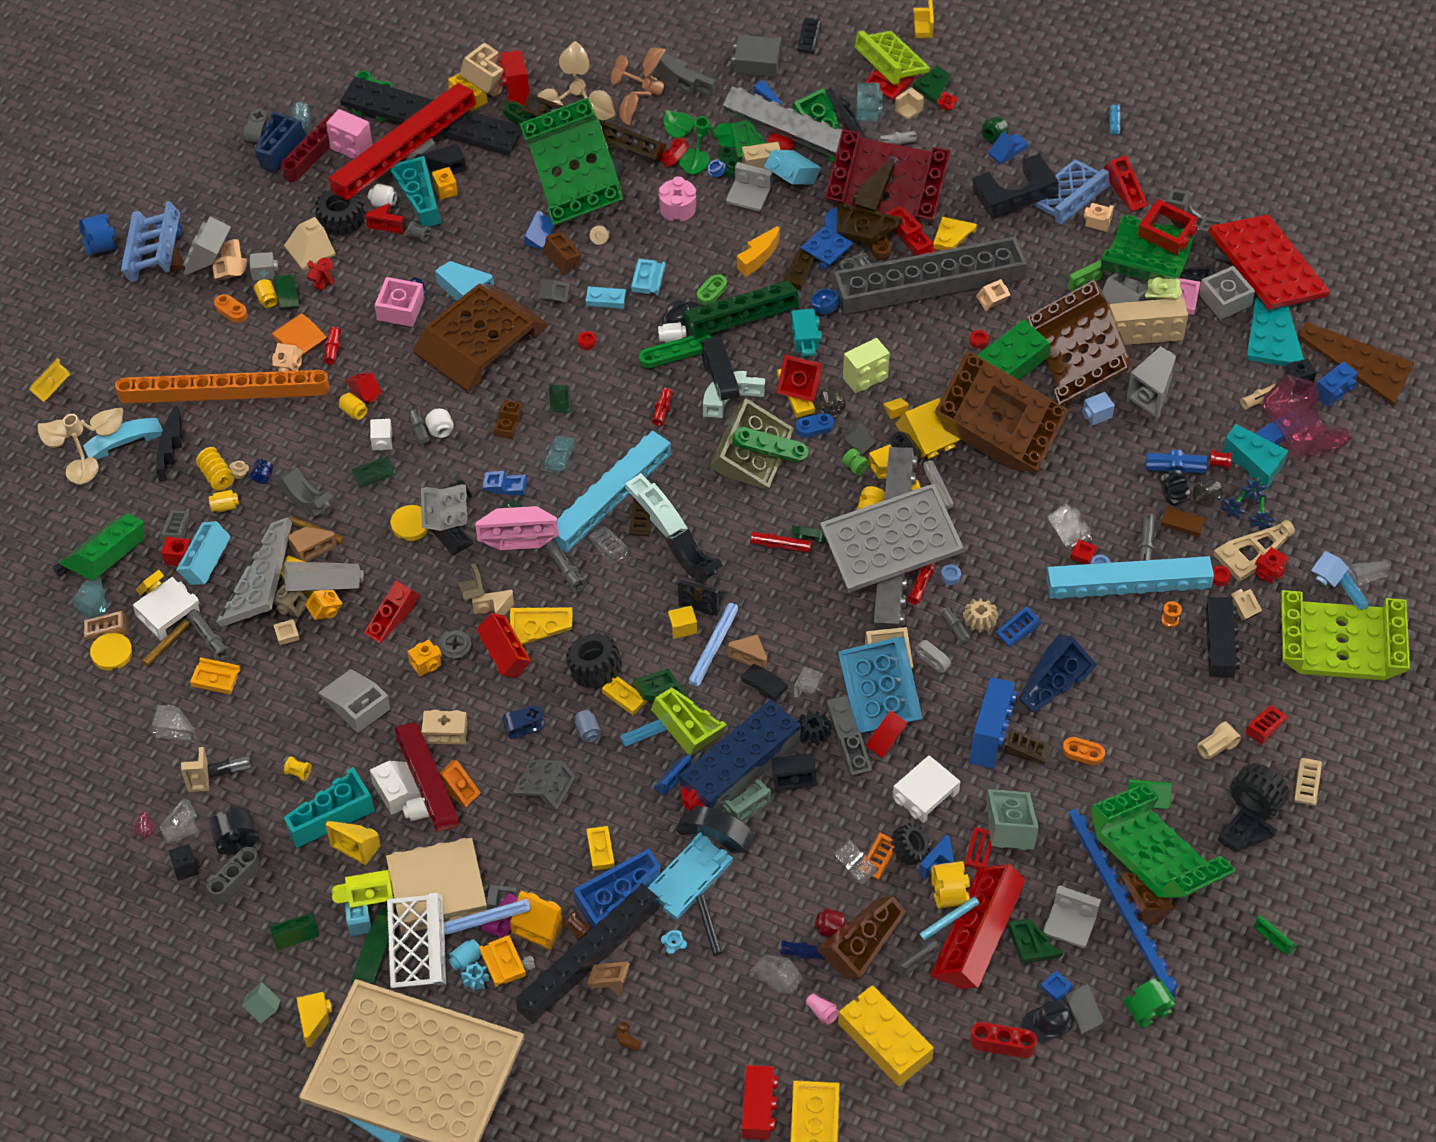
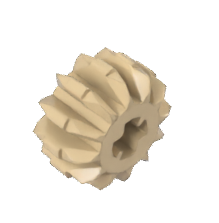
M980 598L977 602L972 599L971 604H966L965 611L963 612L966 627L971 626L972 631L977 629L979 633L983 629L989 632L991 627H995L998 619L996 606L990 605V600L983 602L982 598Z

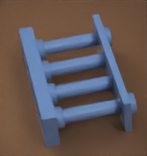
M170 201L166 202L163 214L146 218L139 211L132 212L121 272L131 282L138 280L140 269L157 264L165 272H168L170 269L180 212ZM162 222V228L148 231L149 225ZM160 236L158 243L145 246L146 240ZM157 251L156 257L142 261L144 254Z

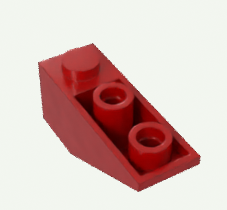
M395 581L364 633L377 642L382 643L412 611L421 595L406 585Z

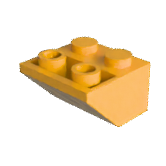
M521 891L517 902L525 899L528 900L530 910L512 916L510 921L511 933L551 950L563 929L561 907L553 901L547 902L540 899L534 893Z

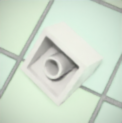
M387 761L370 770L372 784L391 815L403 810L402 806L406 805L405 801L421 797L406 762Z

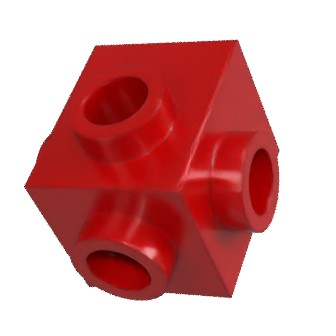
M1271 547L1264 555L1261 554L1257 558L1255 574L1260 579L1273 584L1277 578L1281 579L1284 575L1288 557Z

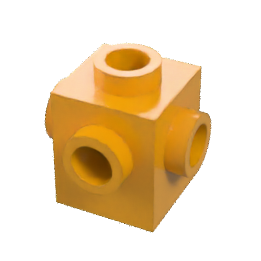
M333 589L313 591L305 606L314 620L331 619L337 615L342 602Z
M430 640L419 643L407 651L409 663L419 677L428 672L435 671L441 666L440 657L442 653L437 645L434 646Z

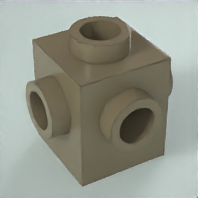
M283 584L277 591L273 602L277 606V611L281 614L299 617L306 608L305 603L308 598L302 591H286Z

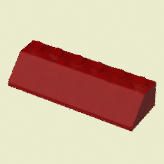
M1011 864L978 868L968 893L969 898L971 899L975 896L979 904L954 921L930 974L933 978L960 989L979 987L1026 880Z

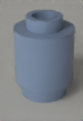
M589 710L579 712L575 716V725L582 741L589 743L596 741L601 735V730L595 715Z

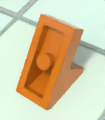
M452 760L439 773L447 785L445 788L448 795L464 807H467L481 793L457 760Z

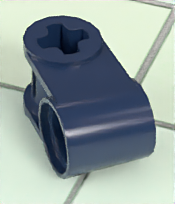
M531 705L504 714L502 721L508 738L518 739L524 735L541 731L544 728L541 708Z

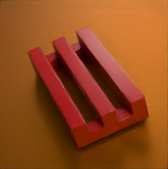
M978 827L974 828L964 863L965 867L972 866L973 869L987 867L992 849L990 839L983 863H980L979 860L986 835L989 836V830ZM980 833L982 834L975 861H972L971 856L977 835Z

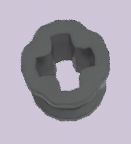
M411 221L407 228V236L419 238L422 242H427L431 234V227L421 226L415 221Z

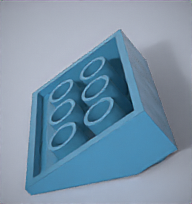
M896 637L838 651L851 710L860 733L876 730L890 710L907 723L923 719L904 637Z

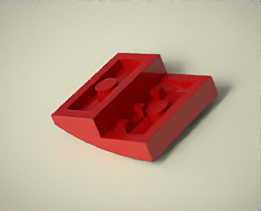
M873 70L865 81L864 86L892 100H896V97L901 95L912 83L914 75L902 77L899 83L892 84L879 70Z

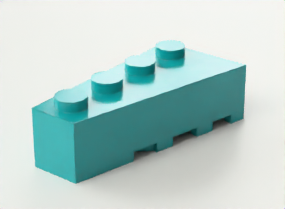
M422 156L399 162L390 168L394 182L421 225L430 227L441 224L425 157Z
M354 767L347 771L348 774L340 779L338 777L334 780L332 786L328 789L316 793L313 800L304 802L284 817L287 832L296 848L328 834L325 825L328 821L349 824L375 811L372 797Z

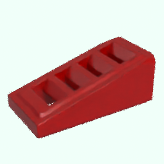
M1270 705L1247 726L1245 734L1263 745L1287 720L1288 716ZM1270 713L1274 714V715L1277 716L1279 719H1276V718L1273 717ZM1266 717H1268L1269 719H1271V720H1272L1273 722H1275V723L1273 724L1272 722H1270L1269 720H1267Z

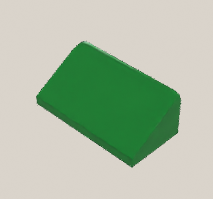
M1129 779L1127 790L1145 784L1159 797L1153 808H1170L1172 783Z
M1260 915L1257 917L1254 929L1281 952L1288 956L1297 948V944L1266 918Z

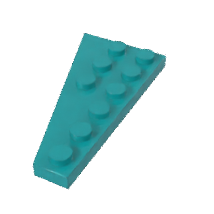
M1256 294L1246 360L1287 366V364L1293 361L1304 360L1288 305L1268 309Z

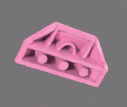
M537 506L495 509L475 524L477 540L498 550L541 548L553 538L559 536L557 517Z

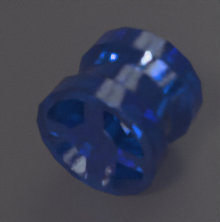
M263 459L256 460L254 469L251 470L250 478L260 484L268 483L269 475L272 474L274 469L273 465Z

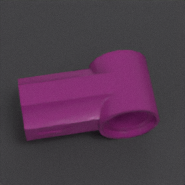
M508 893L498 907L515 903L518 898ZM512 916L482 924L481 928L486 933L505 937L510 931Z

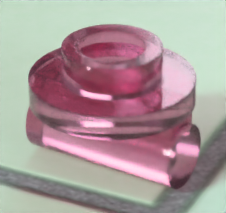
M140 812L139 819L134 823V831L138 836L146 837L155 831L156 825L154 820L148 817L147 812Z

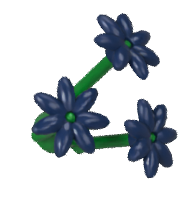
M1259 477L1254 480L1247 478L1248 486L1241 487L1243 493L1236 501L1233 496L1230 497L1229 501L1225 498L1222 499L1225 505H1222L1221 509L1228 510L1227 517L1233 514L1236 519L1240 518L1239 514L1245 513L1243 509L1239 508L1244 497L1245 499L1252 498L1256 503L1260 499V511H1256V516H1249V520L1253 521L1250 527L1258 526L1259 531H1262L1264 526L1271 528L1272 525L1270 523L1275 521V518L1269 517V511L1264 513V499L1267 496L1264 489L1268 485L1264 484Z

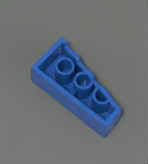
M990 677L973 735L969 763L994 769L999 747L1003 746L1005 739L1003 732H1007L1009 719L1007 717L1011 718L1013 706L1011 704H1015L1017 692L1014 691V682Z

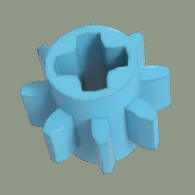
M478 962L470 966L467 964L466 972H461L464 987L469 986L473 992L476 989H485L484 982L490 980L489 975L486 974L487 967H481L478 965Z

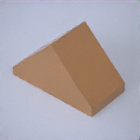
M758 634L732 641L728 644L729 658L749 666L754 663L767 670V656Z

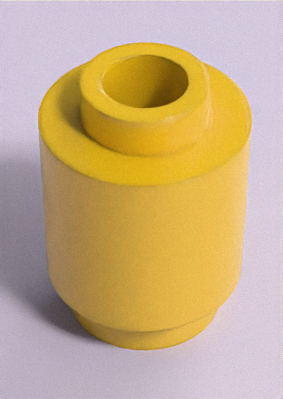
M265 279L259 280L255 284L254 290L260 304L265 308L275 306L278 298L272 282Z
M344 394L339 400V408L352 419L361 420L367 414L366 404L354 394Z
M232 490L213 493V496H209L211 511L220 513L236 509V505L239 504L237 493H233Z

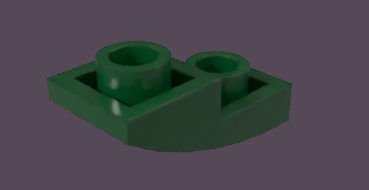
M293 275L274 276L279 310L298 309L299 302Z

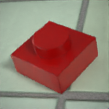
M1078 540L1070 559L1085 565L1090 564L1097 551V546Z

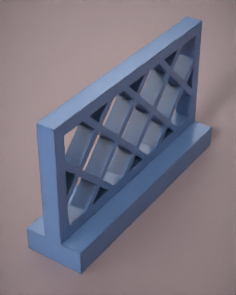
M1074 160L1055 175L1058 181L1061 178H1070L1068 181H1059V194L1055 195L1059 199L1048 200L1047 198L1032 205L1055 216V222L1063 224L1109 186V171L1105 169L1097 171ZM1075 167H1077V168H1079V169L1082 170V171H1074V172H1071V170L1074 169ZM1093 175L1092 178L1085 179V176ZM1072 177H1083V179L1072 180ZM1074 185H1082L1080 188L1073 189ZM1071 186V189L1060 190V187ZM1061 195H1070L1067 198H1061ZM1059 204V205H1057V206L1055 207V209H1053V208H1051V207L1049 206V205Z

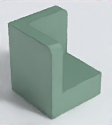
M261 982L246 994L242 1007L259 1023H263L277 1011L280 999Z

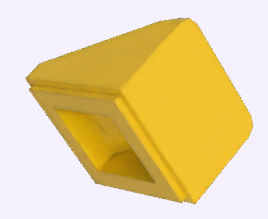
M902 398L883 403V407L890 419L900 417L909 411L908 403Z

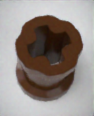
M574 910L565 919L562 926H567L576 934V938L579 940L588 931L591 924L584 922L577 915L578 912Z

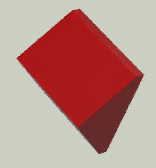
M784 355L776 393L814 402L822 382L823 364Z

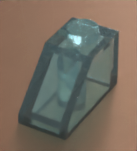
M100 576L93 581L87 579L74 596L72 601L76 612L90 618H95L106 611L108 604Z

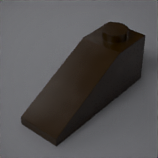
M894 159L886 162L860 187L859 192H855L853 197L855 207L878 212L895 167Z

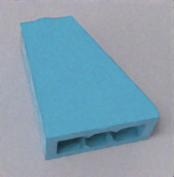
M451 261L435 270L437 284L456 301L479 283L494 285V279L491 274Z

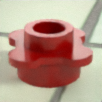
M943 92L941 98L937 100V104L943 110H952L958 98Z

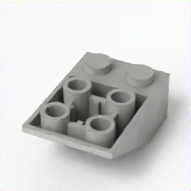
M209 217L207 223H202L183 264L186 267L184 275L213 264L227 237L230 226L212 217Z
M352 669L318 692V695L357 733L390 710L388 695L375 682Z

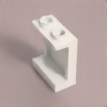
M171 577L134 603L133 608L136 617L154 635L163 640L167 637L166 629L190 611L198 610L200 612L198 606L200 602L194 594L190 595L182 582H177Z
M928 755L894 785L893 798L898 805L904 806L909 810L915 819H919L924 823L927 820L928 814L949 795L954 797L959 793L960 780Z

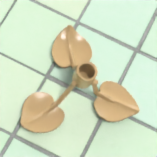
M574 41L562 52L559 58V65L562 71L567 74L573 73L575 78L570 85V89L559 97L556 90L545 89L537 95L538 97L563 105L560 100L570 93L576 96L583 94L584 99L588 98L586 91H584L586 84L577 77L576 73L583 75L587 72L589 59L583 47ZM602 90L593 91L589 99L598 119L607 120L615 116L610 96Z
M114 408L96 414L90 420L91 426L86 424L84 420L80 421L75 414H69L63 420L38 424L39 436L48 447H60L65 443L66 438H70V435L73 436L81 460H74L67 466L66 476L69 481L82 485L91 481L98 472V462L93 457L85 459L77 438L82 434L83 426L90 431L96 430L99 436L114 434L122 423L124 412L122 408Z

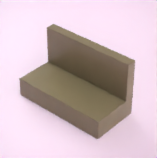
M475 563L471 564L473 580L458 583L459 591L464 600L484 595L480 573Z

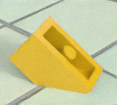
M324 992L297 998L307 1048L314 1044L330 1022L328 1013H332L330 999L325 1000Z

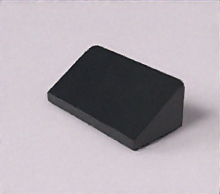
M460 526L441 531L431 529L451 555L458 554L473 545L472 540Z

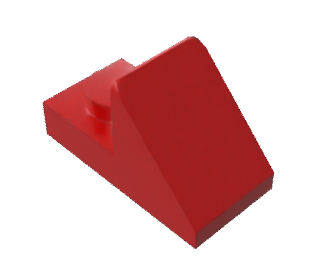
M390 203L367 212L365 215L367 228L398 234L404 233L403 216L391 214Z

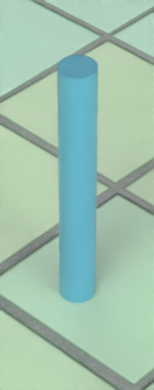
M974 896L922 931L920 935L924 941L979 904L978 900Z

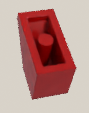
M360 372L345 380L355 396L362 402L367 401V403H371L378 399V395L382 394L373 372Z

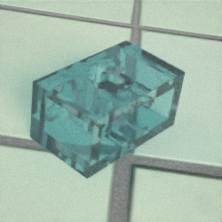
M858 82L857 121L878 122V114L882 115V104H879V101L882 102L883 91H879L880 83Z

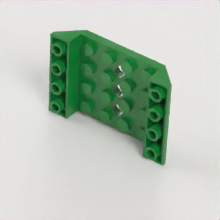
M589 97L520 123L549 204L548 211L554 226L623 200L621 185L599 119ZM591 155L597 157L596 162L593 164L588 163V158ZM575 161L579 162V168L571 170V164ZM561 168L562 174L555 177L553 175L554 170Z
M1132 215L1122 216L1117 235L1110 249H1105L1102 255L1101 270L1144 281L1156 277L1180 279L1188 261L1195 235L1190 236L1187 247L1184 250L1181 249L1179 254L1176 255L1138 236L1139 224L1142 220L1136 219ZM1155 223L1153 226L1177 239L1184 230L1173 228L1168 224L1160 225Z
M1145 784L1093 804L1091 807L1097 839L1128 869L1137 874L1138 878L1158 897H1186L1236 872L1229 861L1222 856L1206 862L1172 828L1164 823L1159 815L1152 811L1159 797Z

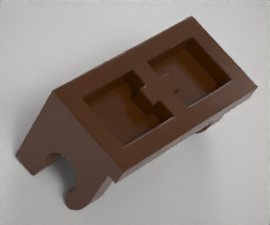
M563 232L546 236L543 252L563 275L568 274L571 265L576 270L582 254Z

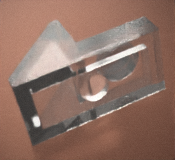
M182 799L159 826L166 843L175 842L198 832L194 822L197 815L190 800Z

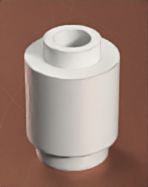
M681 322L663 324V326L658 327L660 342L668 343L686 337V327L682 326Z
M418 797L405 801L406 805L402 806L405 819L410 818L412 822L429 817L423 802L425 798Z

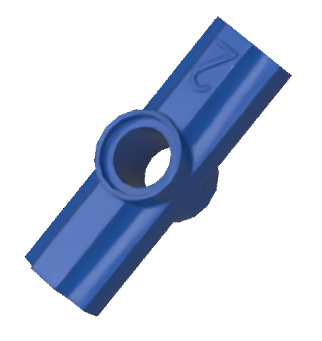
M1172 450L1168 454L1146 453L1145 469L1168 472L1180 470L1183 474L1185 472L1206 473L1207 457L1202 455H1185L1181 450Z

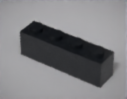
M1208 597L1205 609L1209 677L1234 678L1236 670L1240 668V658L1236 657V653L1239 651V640H1235V635L1238 634V623H1234V618L1237 617V606H1233V598Z

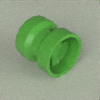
M854 448L849 450L842 459V464L847 468H851L852 473L856 476L863 474L870 464L869 460L861 457L860 453Z

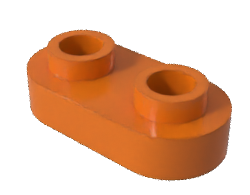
M226 294L215 298L214 305L218 313L234 323L246 320L247 310L243 304Z
M1077 737L1067 738L1063 743V754L1069 759L1093 766L1101 764L1104 760L1105 750L1100 744Z

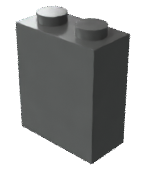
M739 35L738 42H734L733 52L735 54H732L731 65H734V72L776 77L781 54V39Z

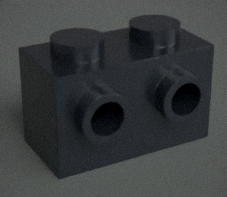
M813 753L771 758L775 791L817 786Z

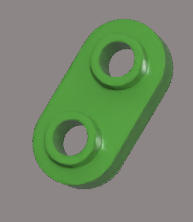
M719 274L712 275L698 289L697 301L702 305L715 302L727 289V279Z

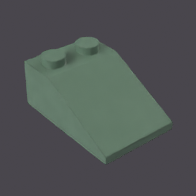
M988 789V830L991 846L1034 850L1039 827L1030 792Z

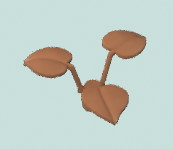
M653 47L647 52L643 62V73L647 77L644 80L625 72L628 64L625 56L620 55L616 59L615 67L612 69L610 76L611 83L617 85L621 81L622 76L625 75L642 82V88L645 90L644 92H631L630 96L624 97L619 114L625 124L631 126V118L638 102L637 95H661L664 83L658 81L651 74L666 51L665 49Z

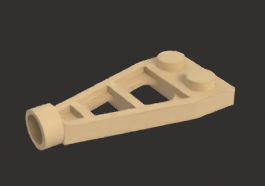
M1285 520L1277 526L1231 540L1215 549L1213 555L1240 582L1255 573L1257 567L1255 562L1261 554L1264 555L1271 547L1277 550L1288 537L1295 533L1294 526L1290 521ZM1268 537L1273 544L1265 549L1258 540ZM1252 546L1259 554L1249 561L1239 551L1240 548Z

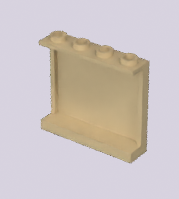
M461 838L454 842L437 843L430 847H417L410 851L394 852L391 855H386L394 898L438 893L443 896L444 922L487 910L472 838ZM426 901L418 902L413 910L421 916L427 909ZM402 903L396 904L398 918L407 910V907ZM410 911L403 922L411 928L419 918ZM422 921L414 931L427 929L428 927ZM400 923L401 934L407 933L408 929Z

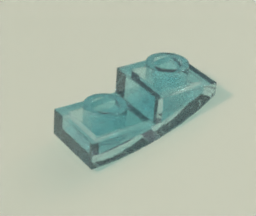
M556 436L548 452L544 468L563 471L570 462V453L576 446V438Z

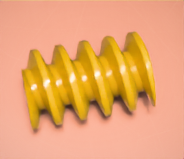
M208 447L198 454L196 464L214 490H225L232 485L235 477L232 476V471L228 468V465L221 458L215 447Z

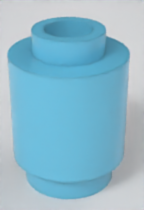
M471 939L449 954L451 966L455 970L464 971L467 969V964L470 966L476 962L481 955L479 944Z

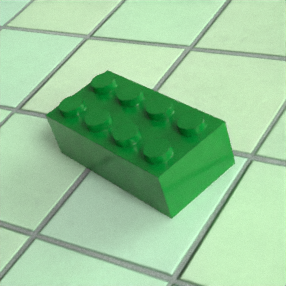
M1022 320L977 356L1020 380L1051 356L1050 342L1026 320Z

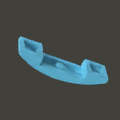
M157 418L132 420L122 423L114 434L109 436L96 435L84 444L83 447L88 458L93 457L97 460L108 456V450L142 437L146 441L159 437L163 429Z

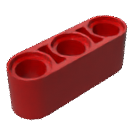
M986 1022L975 1023L971 1029L970 1044L976 1050L1019 1058H1030L1034 1055L1037 1037L1030 1030ZM982 1034L985 1038H978L976 1035ZM1004 1038V1039H1007L1008 1041H1007V1042H1001V1041L998 1040V1039ZM1027 1042L1030 1046H1024L1021 1043Z

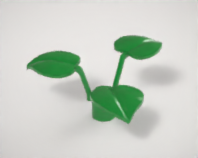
M669 110L665 111L664 127L669 136L676 139L683 138L685 134L690 135L693 130L698 136L696 150L688 148L678 160L680 167L687 174H699L707 168L709 155L707 152L699 151L701 137H705L709 131L715 139L718 138L720 146L735 148L731 123L719 124L715 127L714 132L712 125H709V120L704 116L697 117L694 121L688 114Z

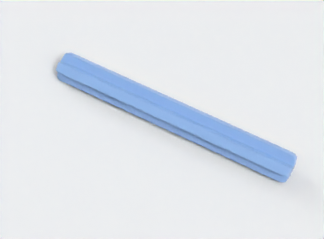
M729 603L689 678L690 685L698 687L738 612L736 604Z
M525 899L444 922V935L527 912L530 910L529 901Z

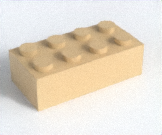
M1184 298L1110 304L1125 345L1184 340L1188 319Z

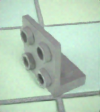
M737 162L735 181L726 198V203L760 212L772 188L773 172Z
M461 484L444 489L421 488L422 528L441 531L467 524L466 485Z
M1058 886L1054 905L1044 933L1049 937L1085 948L1099 912L1101 899Z

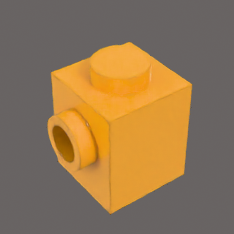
M449 167L432 172L433 185L440 200L458 195L457 183Z

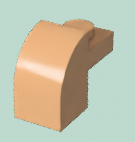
M232 239L223 242L220 248L221 258L215 259L213 262L214 278L219 280H226L243 274L247 264L246 259L241 258L239 240Z

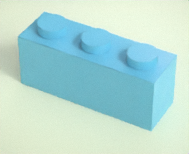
M217 521L202 522L176 570L190 585L205 584L209 580L212 570L217 565L223 550L227 547L231 536Z

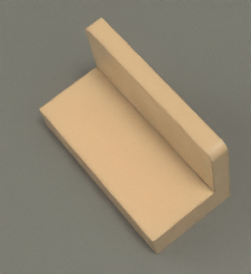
M199 747V761L181 762V771L188 792L209 791L210 770H208V761L204 747Z

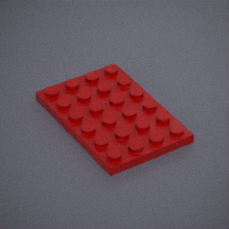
M1269 214L1209 227L1208 233L1255 290V293L1268 309L1328 297L1330 290Z

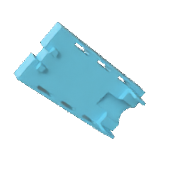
M700 832L648 888L658 896V902L663 905V911L677 921L696 901V897L702 895L733 863V857L727 851L715 847L709 838L703 836Z

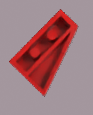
M522 51L500 53L501 60H498V66L503 69L501 79L503 87L505 86L508 101H515L524 106L530 92Z

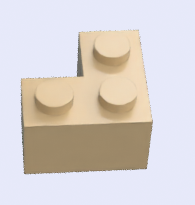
M483 43L464 58L460 75L485 92H491L499 85L503 69L495 64L499 52Z

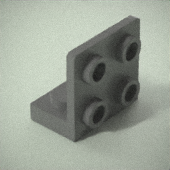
M531 760L513 793L516 796H540L550 810H557L576 776L563 760Z

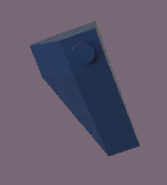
M1059 634L1044 652L1019 699L1031 712H1035L1052 701L1061 692L1064 693L1072 685L1085 680L1097 664L1072 636Z

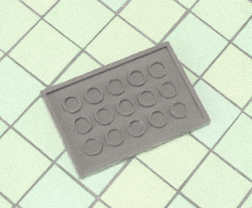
M935 483L820 523L848 593L964 552L963 545Z

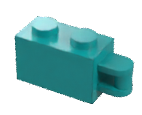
M814 309L792 310L791 326L795 351L801 352L802 357L816 356L815 350L819 349V342H822V333L817 329L820 327L819 316H815Z

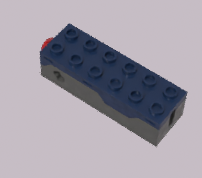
M770 699L679 775L680 794L682 795V803L685 808L692 811L694 806H704L722 810L725 804L724 801L728 799L731 802L772 767L771 758L784 757L800 743L801 724Z

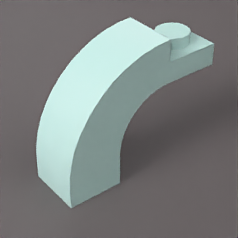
M747 371L734 372L740 395L764 397L765 379L747 377ZM713 382L709 385L704 395L703 417L723 418L724 406L730 399L720 401Z

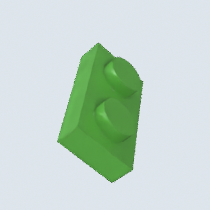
M1101 260L1070 274L1068 289L1073 292L1094 279L1097 282L1103 278L1104 270H1101Z

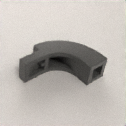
M1171 189L1166 203L1198 218L1196 225L1198 230L1195 234V239L1202 240L1203 236L1212 237L1208 233L1209 227L1225 223L1223 220L1198 214L1190 205V192ZM1170 219L1177 229H1185L1186 226Z
M297 467L290 469L276 479V482L287 497L310 516H317L331 506L329 500L333 498L329 490L319 492L314 489Z

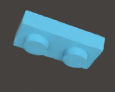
M588 287L586 306L624 309L626 289Z

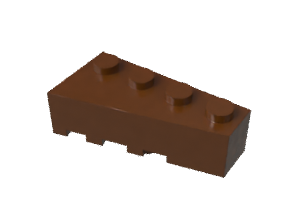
M893 896L877 898L820 945L817 950L844 979L860 978L907 911Z

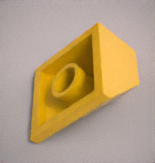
M328 821L325 824L330 846L364 865H367L381 846L378 833L371 828L366 829L361 825Z

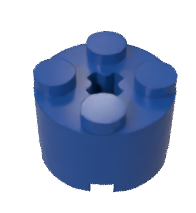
M106 213L79 220L80 234H83L84 238L82 242L88 255L116 249L112 239L115 237L114 229L112 226L109 227Z

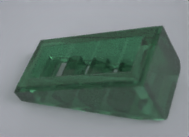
M549 384L551 412L570 413L572 402L569 386Z

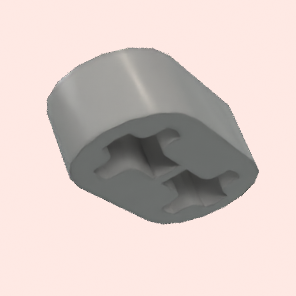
M922 640L915 647L918 656L936 671L944 673L951 666L950 659L927 640Z

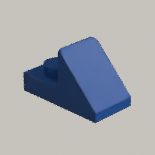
M1003 132L990 149L988 155L1001 165L1026 150L1028 143L1017 133L1009 136Z
M946 835L920 863L919 876L925 880L931 874V867L933 865L954 862L949 836Z

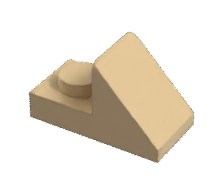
M506 590L487 593L483 596L472 598L474 614H485L494 611L495 614L506 615L514 605L513 591Z

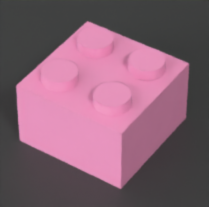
M338 109L326 123L330 148L334 151L355 159L372 146L370 124L368 121Z
M386 277L375 303L377 320L413 327L425 299L423 284Z

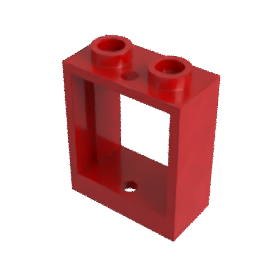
M1157 199L1139 224L1138 236L1178 255L1181 249L1184 250L1187 247L1190 236L1196 234L1198 218ZM1161 215L1186 226L1178 239L1153 227Z

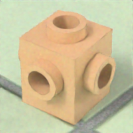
M277 343L276 351L272 357V366L279 369L278 372L298 371L302 363L301 356L303 351L295 345Z

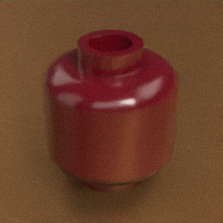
M826 908L822 912H818L814 928L817 929V933L820 936L830 938L848 922L845 921L844 913Z

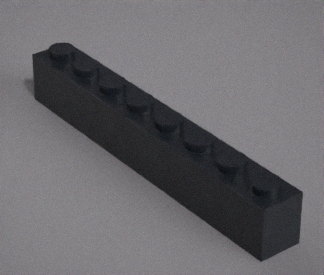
M642 883L515 998L517 1011L530 1023L534 1024L588 975L594 965L600 964L659 910L658 896Z

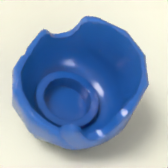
M821 289L815 292L811 297L812 308L820 315L834 313L839 306L838 293L831 289Z

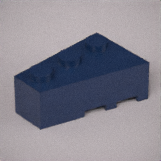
M271 112V120L266 124V131L264 135H261L255 152L261 167L276 171L282 164V161L303 141L306 134L301 120Z

